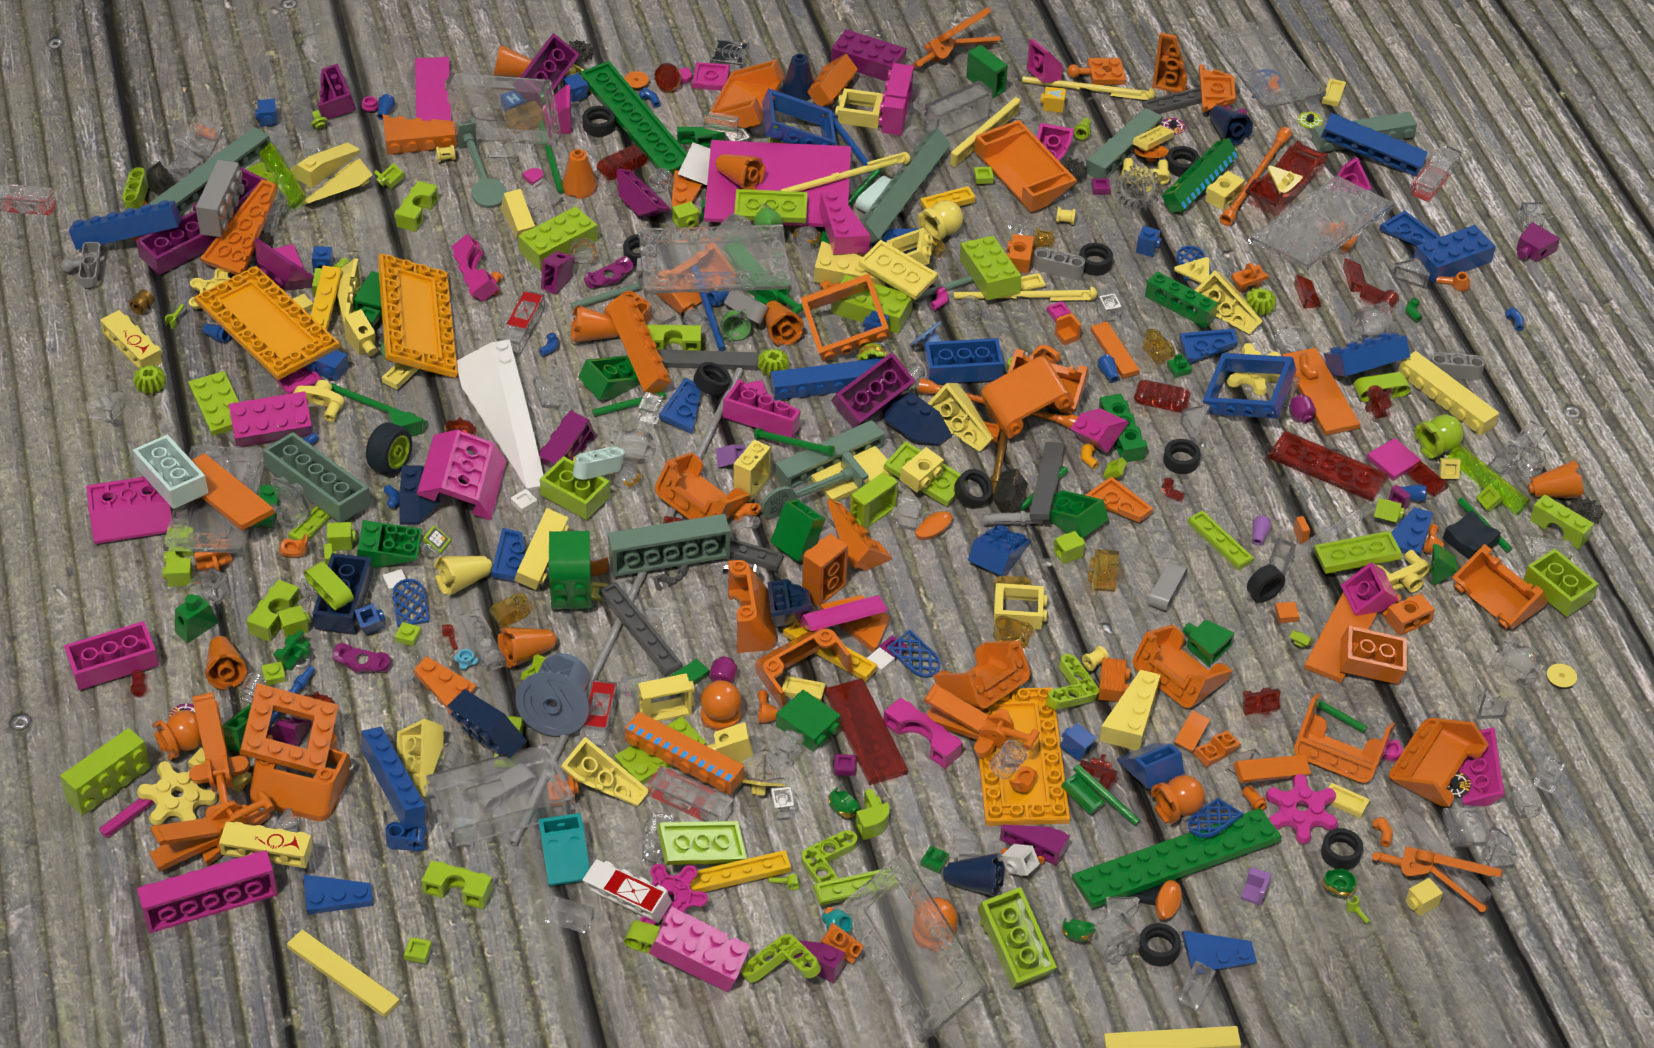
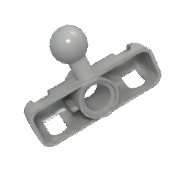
M85 242L82 247L81 260L73 261L66 258L61 262V269L65 272L70 273L79 267V282L85 288H92L97 284V278L100 273V243Z

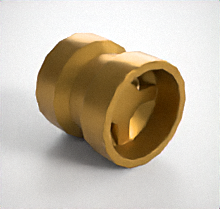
M141 289L136 294V297L129 301V307L136 314L142 315L147 311V307L154 303V296L148 290Z

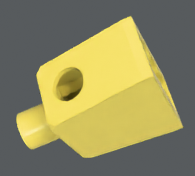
M360 309L344 316L345 338L358 355L367 353L368 356L375 355L378 351L376 348V334L363 311Z
M745 722L716 731L714 733L715 743L706 745L741 764L755 762Z

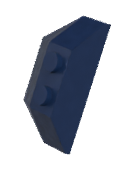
M912 392L898 396L884 407L885 422L914 442L933 444L939 447L952 437L940 412Z
M425 465L402 466L399 492L400 525H420L424 521L423 519L440 505V492L435 501L416 495Z
M788 579L768 582L771 616L774 627L785 628L790 626V624H795L801 619L802 615L812 610L808 589L798 584H793Z

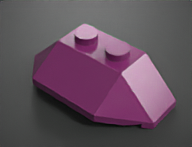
M618 168L619 197L626 206L634 211L635 215L639 217H653L670 211V207L641 179L637 178L631 170Z
M256 237L254 241L258 268L280 288L283 287L286 290L312 288L314 278L312 274Z

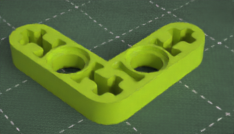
M1063 654L1058 667L1071 685L1050 690L1046 698V704L1052 709H1063L1095 701L1099 694V688L1074 655ZM1075 676H1079L1083 680L1077 679ZM1068 693L1074 694L1077 698L1071 697Z
M845 830L803 850L801 863L815 883L838 879V876L828 862L856 849V833L851 830ZM831 846L835 851L827 853L824 851V848ZM819 870H824L828 874L824 877H820L816 874V872Z
M783 934L744 963L741 967V973L748 983H753L760 980L784 960H787L805 978H813L820 973L821 966L816 957L793 935ZM803 953L801 957L793 959L796 954ZM774 955L771 960L765 961L768 956ZM808 963L811 967H806L805 964Z

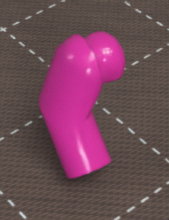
M943 286L936 289L937 299L930 303L934 311L948 302V292Z

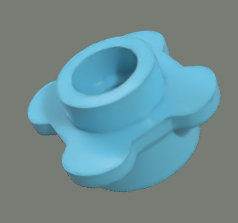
M462 649L454 656V661L458 662L459 668L463 670L478 663V659L474 657V653L470 649Z

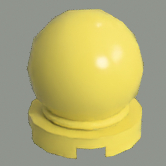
M945 200L937 202L932 208L922 210L918 214L919 228L924 227L932 235L933 243L942 241L945 236L956 233L961 228L964 217L961 208L955 202Z

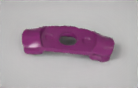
M623 256L613 264L595 272L586 273L584 282L589 288L617 284L633 270V263L627 256ZM611 271L614 273V276L611 278L605 277L604 272Z
M338 643L333 651V660L357 673L387 672L392 664V659L387 653H376L358 649L345 643ZM360 655L368 656V661L364 664H359L357 658Z

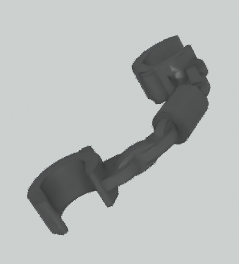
M681 565L676 577H668L666 573L656 576L654 580L655 588L661 591L660 582H666L670 588V585L675 584L686 574L688 566Z

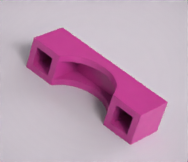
M466 234L451 246L454 251L453 257L459 263L458 268L464 274L463 280L470 289L468 291L473 298L477 297L483 302L499 290L495 278L485 269L477 270L478 262L484 254L478 241L469 234Z
M900 697L884 711L883 724L896 734L917 733L927 738L931 744L930 759L942 768L946 769L962 755L963 742L957 736H953L945 730L942 725L931 720L927 714L916 709L912 703Z

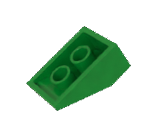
M628 356L586 359L578 376L584 383V386L599 400L614 399L641 385Z
M1061 490L1054 495L1049 520L1067 534L1076 531L1079 537L1085 538L1089 533L1100 528L1103 523L1109 520L1103 499Z

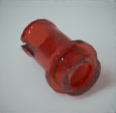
M136 670L131 675L132 685L130 691L134 696L141 697L147 691L145 674L141 670Z

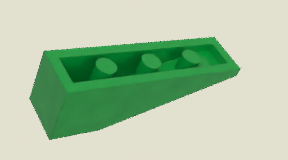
M251 703L223 724L228 750L240 752Z

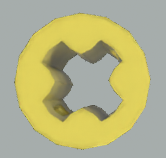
M454 146L436 147L437 161L456 160Z
M1058 207L1056 223L1069 222L1071 225H1074L1076 209L1064 210Z
M1097 646L1095 651L1082 656V662L1089 671H1093L1097 665L1102 663V658H1108L1109 655L1102 646Z

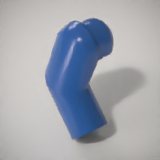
M549 333L546 336L548 340L547 345L539 348V353L542 357L557 350L559 339L555 333Z
M387 485L383 490L390 498L387 501V505L395 509L399 505V492L391 485Z

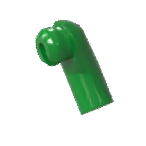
M1411 298L1407 302L1405 311L1408 316L1418 323L1422 319V315L1417 311L1420 301L1416 298Z

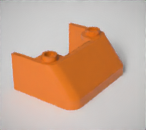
M824 628L808 631L756 661V674L781 708L786 705L785 694L775 678L780 676L784 669L822 648H831L849 673L853 672L851 654L834 631Z
M1317 693L1310 701L1294 746L1295 755H1305L1307 762L1358 782H1369L1374 777L1385 754L1396 723L1391 722L1386 727L1382 740L1372 738L1366 742L1364 749L1361 750L1325 735L1327 722L1323 717L1315 714L1321 698V694Z
M268 735L267 738L273 740V736ZM343 753L336 769L321 768L316 772L314 778L275 769L277 764L256 759L250 799L252 803L259 801L258 794L264 791L275 807L274 811L319 822L325 821L331 816L351 775L348 754Z

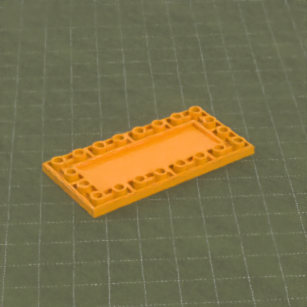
M380 253L378 256V270L386 360L456 378L458 370L448 272Z
M257 266L251 267L194 297L195 302L277 380L341 348L338 340Z
M1053 687L1016 688L988 708L978 709L987 715L993 714L998 709H1006L1010 714L1015 730L1030 734L1032 729H1037L1040 732L1030 750L1023 747L1024 741L1011 737L1008 741L1007 750L995 746L988 757H978L985 826L1070 824L1067 791L1061 786L1065 781L1056 709H1052L1046 704L1047 695ZM1028 766L1037 771L1032 788L1025 793L1013 790L1009 780L1015 779L1020 767Z

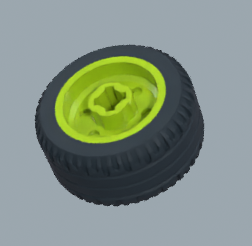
M390 422L379 425L370 435L366 446V460L369 467L386 475H395L400 472L402 466L408 463L411 456L413 442L410 432L405 427Z

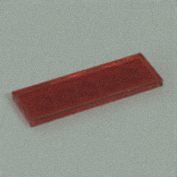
M1285 430L1268 455V458L1371 502L1374 501L1389 476L1386 472Z
M863 678L825 688L824 694L831 708L841 715V729L853 754L856 755V760L868 785L907 775L908 768Z

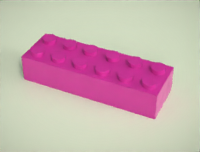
M266 850L241 858H234L200 870L190 871L176 877H169L165 880L137 888L149 934L278 896L273 869Z

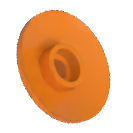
M1160 145L1147 151L1140 150L1138 146L1134 148V152L1137 155L1146 158L1145 160L1149 162L1165 157L1169 152L1167 148Z

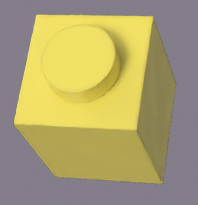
M1428 878L1409 888L1406 902L1411 910H1414L1421 916L1440 905L1443 892Z

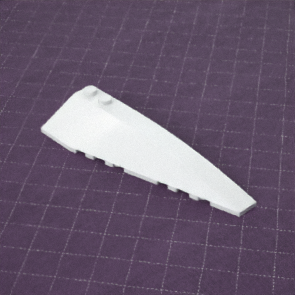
M510 339L491 342L457 360L461 388L464 394L468 396L471 405L475 407L478 416L484 421L485 427L496 444H499L503 455H506L509 464L515 469L516 475L525 489L528 491L540 489V478L543 476V471Z

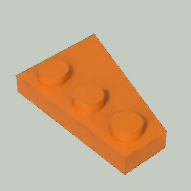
M675 171L671 211L673 206L691 201L694 204L698 193L704 188V184L678 174L679 171Z
M1112 476L1085 494L1086 496L1103 499L1107 510L1139 523L1153 513V507Z
M427 656L414 669V675L428 690L433 692L437 697V701L448 709L449 714H451V711L447 705L464 689L472 694L476 691L477 685Z

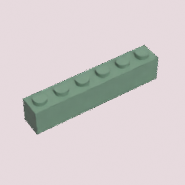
M1147 108L1137 113L1134 119L1128 121L1124 128L1118 130L1114 137L1108 139L1104 146L1098 148L1097 152L1087 159L1086 173L1095 178H1108L1123 164L1124 159L1130 158L1135 153L1134 148L1136 146L1132 144L1133 139L1162 125L1163 116Z
M1410 112L1353 120L1360 125L1387 134L1397 140L1414 138L1417 123ZM1325 125L1313 128L1311 140L1318 153L1347 149L1320 138Z
M873 420L862 423L853 429L819 443L820 445H832L835 447V453L832 457L806 449L777 462L775 477L783 486L793 489L810 481L811 475L841 462L842 453L849 451L854 456L874 446L878 449L883 448L885 434Z

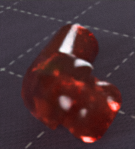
M1165 478L1161 486L1165 495L1182 502L1185 493L1174 489L1173 479Z

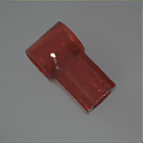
M1367 283L1360 292L1361 298L1376 304L1378 310L1383 313L1390 312L1399 301V296L1395 291H1383Z

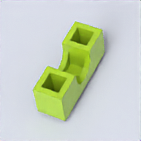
M417 181L415 186L410 189L408 196L403 199L402 205L395 211L396 226L417 232L424 221L422 208L432 210L439 199L438 186Z
M646 324L653 341L656 343L657 349H664L666 345L676 343L682 347V350L701 351V325Z
M1545 494L1534 504L1530 521L1545 530L1552 523L1559 525L1564 533L1562 540L1577 549H1580L1589 540L1594 526L1593 522Z
M193 528L169 529V536L165 537L167 552H164V564H166V567L162 568L163 579L167 580L168 587L192 586L191 558L183 557L194 556L196 540Z
M278 579L274 586L269 588L268 594L264 599L259 601L255 611L248 616L246 623L249 634L270 642L281 628L279 616L275 613L295 607L300 603L299 587Z
M431 860L421 880L423 893L444 898L449 889L459 887L463 889V904L483 910L493 891L491 876Z

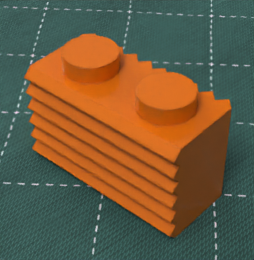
M1102 658L1098 700L1118 702L1129 687L1125 680H1129L1130 668H1126L1127 661L1125 659Z

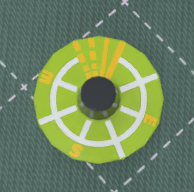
M1303 112L1297 119L1301 126L1309 129L1321 126L1323 122L1322 117L1314 112Z

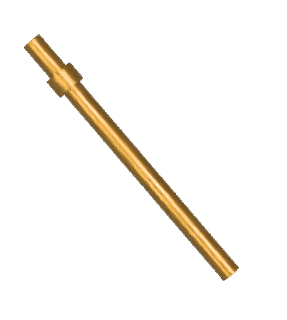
M1002 431L1000 432L993 476L990 477L993 485L991 498L997 497L998 488L1001 486L1002 480L1000 475L1007 436Z

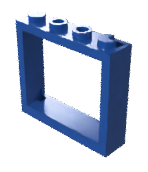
M768 88L762 101L765 135L767 137L789 144L836 145L831 109ZM774 110L820 125L822 137L775 121Z
M1222 353L1203 399L1206 413L1278 419L1297 370L1293 357ZM1227 371L1281 374L1270 401L1217 398Z

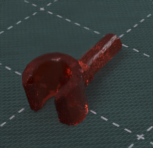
M442 625L443 637L449 636L453 650H457L453 625Z

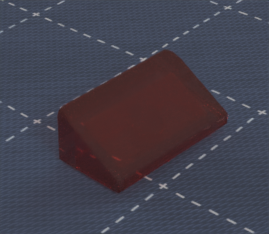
M1345 258L1343 270L1350 292L1368 291L1361 264Z
M1296 275L1294 285L1303 309L1321 307L1312 280Z
M1420 460L1406 473L1416 483L1427 486L1426 491L1433 497L1449 487L1445 480Z

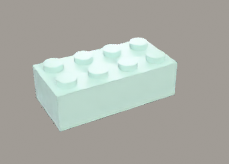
M168 434L133 449L136 468L173 509L208 494L205 475Z

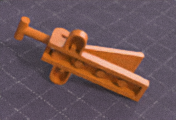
M989 7L925 44L924 48L928 54L911 64L914 66V70L931 60L934 62L941 61L956 46L994 45L1001 40L1000 36L952 39L953 35L987 16L991 12Z
M933 684L924 698V702L931 705L927 713L931 720L942 725L945 730L977 740L974 750L979 758L988 757L995 746L1007 750L1008 741L1011 737L1024 741L1023 747L1030 750L1040 734L1037 729H1032L1030 734L1015 730L1013 721L1010 719V714L1006 709H998L993 714L987 715L937 684Z
M214 692L192 696L206 763L193 766L189 771L191 781L196 784L209 782L213 793L217 792L218 789L220 804L214 805L216 812L223 805L231 802L228 800L226 787L234 788L232 777L246 773L250 765L245 756L228 758L218 701H215Z
M264 791L258 794L259 801L242 809H239L236 802L231 801L223 805L216 812L214 805L207 808L206 818L153 825L150 830L160 847L149 852L158 871L165 870L218 845L226 821L233 823L241 822L247 825L245 816L262 808H265L267 812H272L275 807Z
M1405 846L1403 858L1381 852H1374L1372 854V859L1375 861L1401 866L1402 872L1407 876L1434 873L1477 907L1480 912L1487 911L1488 906L1435 866L1436 863L1488 876L1503 877L1504 869Z

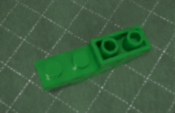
M711 122V126L677 127V141L680 145L696 143L711 148V140L731 141L726 133L738 134L740 137H736L735 141L742 139L744 136L746 137L742 130H738L742 127Z

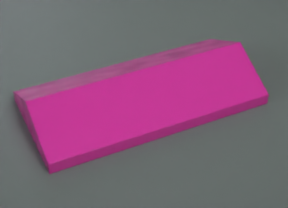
M876 595L804 614L799 622L800 626L814 631L887 612V607L880 596Z
M1494 727L1480 730L1489 744L1483 755L1477 759L1467 756L1458 770L1459 775L1462 776L1460 777V782H1462L1460 784L1463 785L1464 782L1462 787L1469 789V791L1465 789L1461 793L1464 805L1489 806L1505 796Z

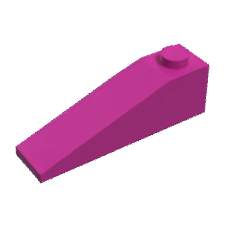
M1040 123L1037 139L1060 162L1071 145L1074 129Z

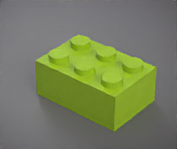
M563 456L540 478V494L587 520L610 498V481L601 476L584 480L574 477L573 468L575 462Z
M1555 548L1529 564L1524 576V581L1527 584L1531 583L1534 587L1536 585L1544 591L1547 601L1566 617L1592 601L1599 583Z

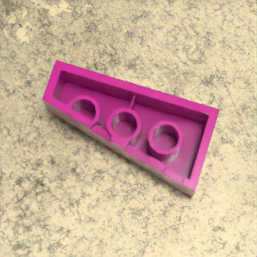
M833 191L821 192L819 211L832 253H868L871 235L841 194Z
M741 379L737 380L723 399L724 418L791 438L794 437L799 429L801 413L799 409L783 401L777 402L773 400L772 395L768 393L764 395L758 392V388L752 385L750 387L744 385V381Z

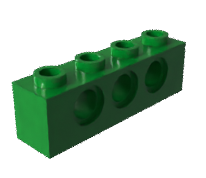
M1158 271L1147 281L1145 297L1204 328H1207L1216 319L1218 302Z
M1122 394L1100 397V409L1128 421L1127 426L1114 442L1119 457H1122L1127 463L1144 460L1145 451L1148 450L1147 442L1142 439L1140 427H1137L1135 424V417L1129 411L1127 400H1124Z

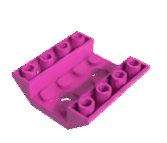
M460 430L434 434L416 495L435 501L440 492L474 504L473 515L491 520L507 460L494 442ZM467 450L474 452L475 455L468 454ZM459 479L465 480L467 484L460 483Z
M144 476L86 486L94 544L169 533V529H174L170 505Z

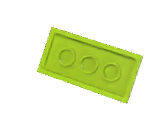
M736 189L734 220L754 221L756 213L763 208H769L777 211L781 215L783 222L806 223L807 192Z
M225 371L188 381L189 388L211 436L232 431L233 427L228 404L239 401Z
M905 441L884 463L883 469L900 478L902 467L920 453L921 450ZM943 464L942 474L938 478L932 479L930 484L920 491L947 507L956 498L954 484L961 474ZM965 480V486L968 484L969 480Z
M1390 531L1314 545V552L1325 574L1363 567L1370 562L1378 564L1402 559V552Z
M682 716L667 725L707 745V742ZM630 746L614 755L615 762L643 785L674 767L671 764H666L654 755L647 754L636 746Z
M738 821L660 822L657 825L665 865L722 864L747 859Z

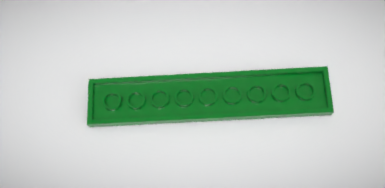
M610 61L579 72L583 80L587 81L589 89L603 106L610 108L614 112L615 120L663 177L672 175L675 171L680 170L688 153Z
M1258 808L1257 810L1243 813V817L1213 837H1197L1190 832L1073 873L1072 881L1090 908L1094 909L1125 898L1128 895L1153 888L1163 882L1166 883L1168 880H1175L1281 842V835L1262 809ZM1216 823L1212 824L1211 827H1219V825Z

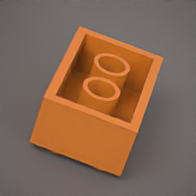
M831 533L825 538L820 539L813 548L808 549L803 555L802 587L809 590L811 601L819 607L845 587L847 581L848 545Z
M1348 626L1341 637L1340 672L1399 684L1407 671V638Z

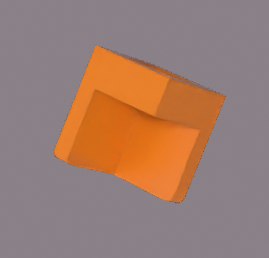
M1073 313L1056 319L1054 334L1063 345L1080 340L1081 323Z

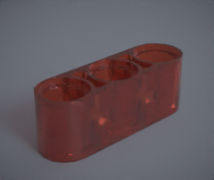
M631 145L601 159L596 168L607 180L611 181L617 178L618 168L631 171L638 169L646 164L648 155L637 145Z
M1141 380L1137 384L1134 400L1141 405L1182 413L1188 407L1191 394L1182 387Z

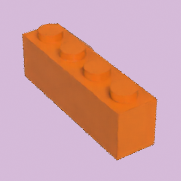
M847 54L823 66L822 71L818 74L819 76L815 78V82L810 86L807 93L816 105L830 106L835 101L834 98L838 97L842 93L841 90L846 88L848 82L855 77L854 74L858 69Z
M383 115L387 155L436 150V147L445 148L450 147V145L457 148L454 121L438 119L425 121L422 118L416 117L414 120L405 119L404 116L392 118L389 115Z

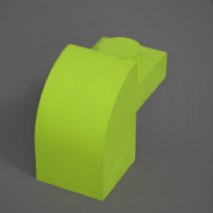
M873 789L865 790L864 805L866 809L856 811V826L863 840L881 835L887 829L889 823V803L882 804L880 797L875 795Z

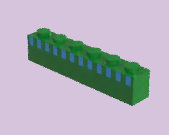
M1229 138L1216 141L1161 195L1171 213L1186 211L1188 205L1198 199L1197 196L1205 192L1206 187L1216 181L1215 178L1223 174L1225 169L1234 163V160L1239 155Z

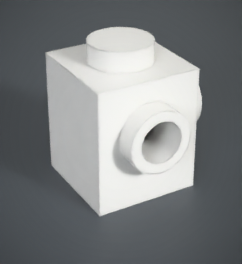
M1013 844L1002 854V860L1008 874L1027 876L1040 864L1033 846Z

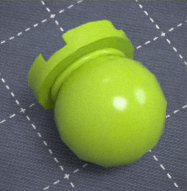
M1448 414L1436 416L1431 421L1421 422L1414 430L1415 441L1419 440L1422 447L1419 449L1425 457L1432 459L1439 457L1443 452L1454 450L1461 444L1464 437L1463 425L1456 417Z

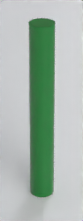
M1319 701L1317 706L1319 709L1362 733H1365L1368 726L1324 701Z

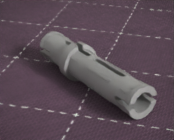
M1025 511L1015 513H983L984 525L1020 524V526H1025V524H1042L1043 520L1030 519V512Z

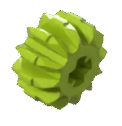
M1252 288L1246 295L1247 303L1257 314L1263 317L1264 314L1270 315L1271 312H1274L1276 296L1273 295V291H1267V288Z
M770 347L769 351L763 350V353L759 354L758 368L762 375H768L770 378L771 371L787 370L789 368V358L785 354V350L779 351L778 348L773 350Z
M146 364V367H139V371H134L133 383L138 392H143L144 395L148 393L153 395L154 392L160 393V389L165 388L166 376L161 367H156L155 364L152 366Z

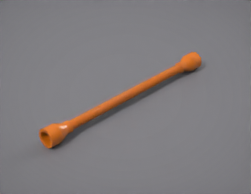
M1281 127L1279 129L1273 146L1234 203L1222 212L1219 220L1223 225L1230 226L1233 223L1239 206L1279 147L1291 138L1292 131L1289 128Z
M921 378L918 392L937 394L942 386L937 385L931 380ZM967 393L972 402L984 403L982 396ZM1040 410L1030 414V416L1056 421L1068 429L1073 426L1079 417L1073 414L1054 415Z

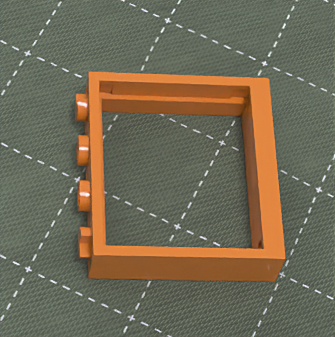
M870 273L800 298L822 361L832 360L836 356L849 354L866 344L883 342L884 339L892 337ZM870 290L882 326L822 347L811 310Z

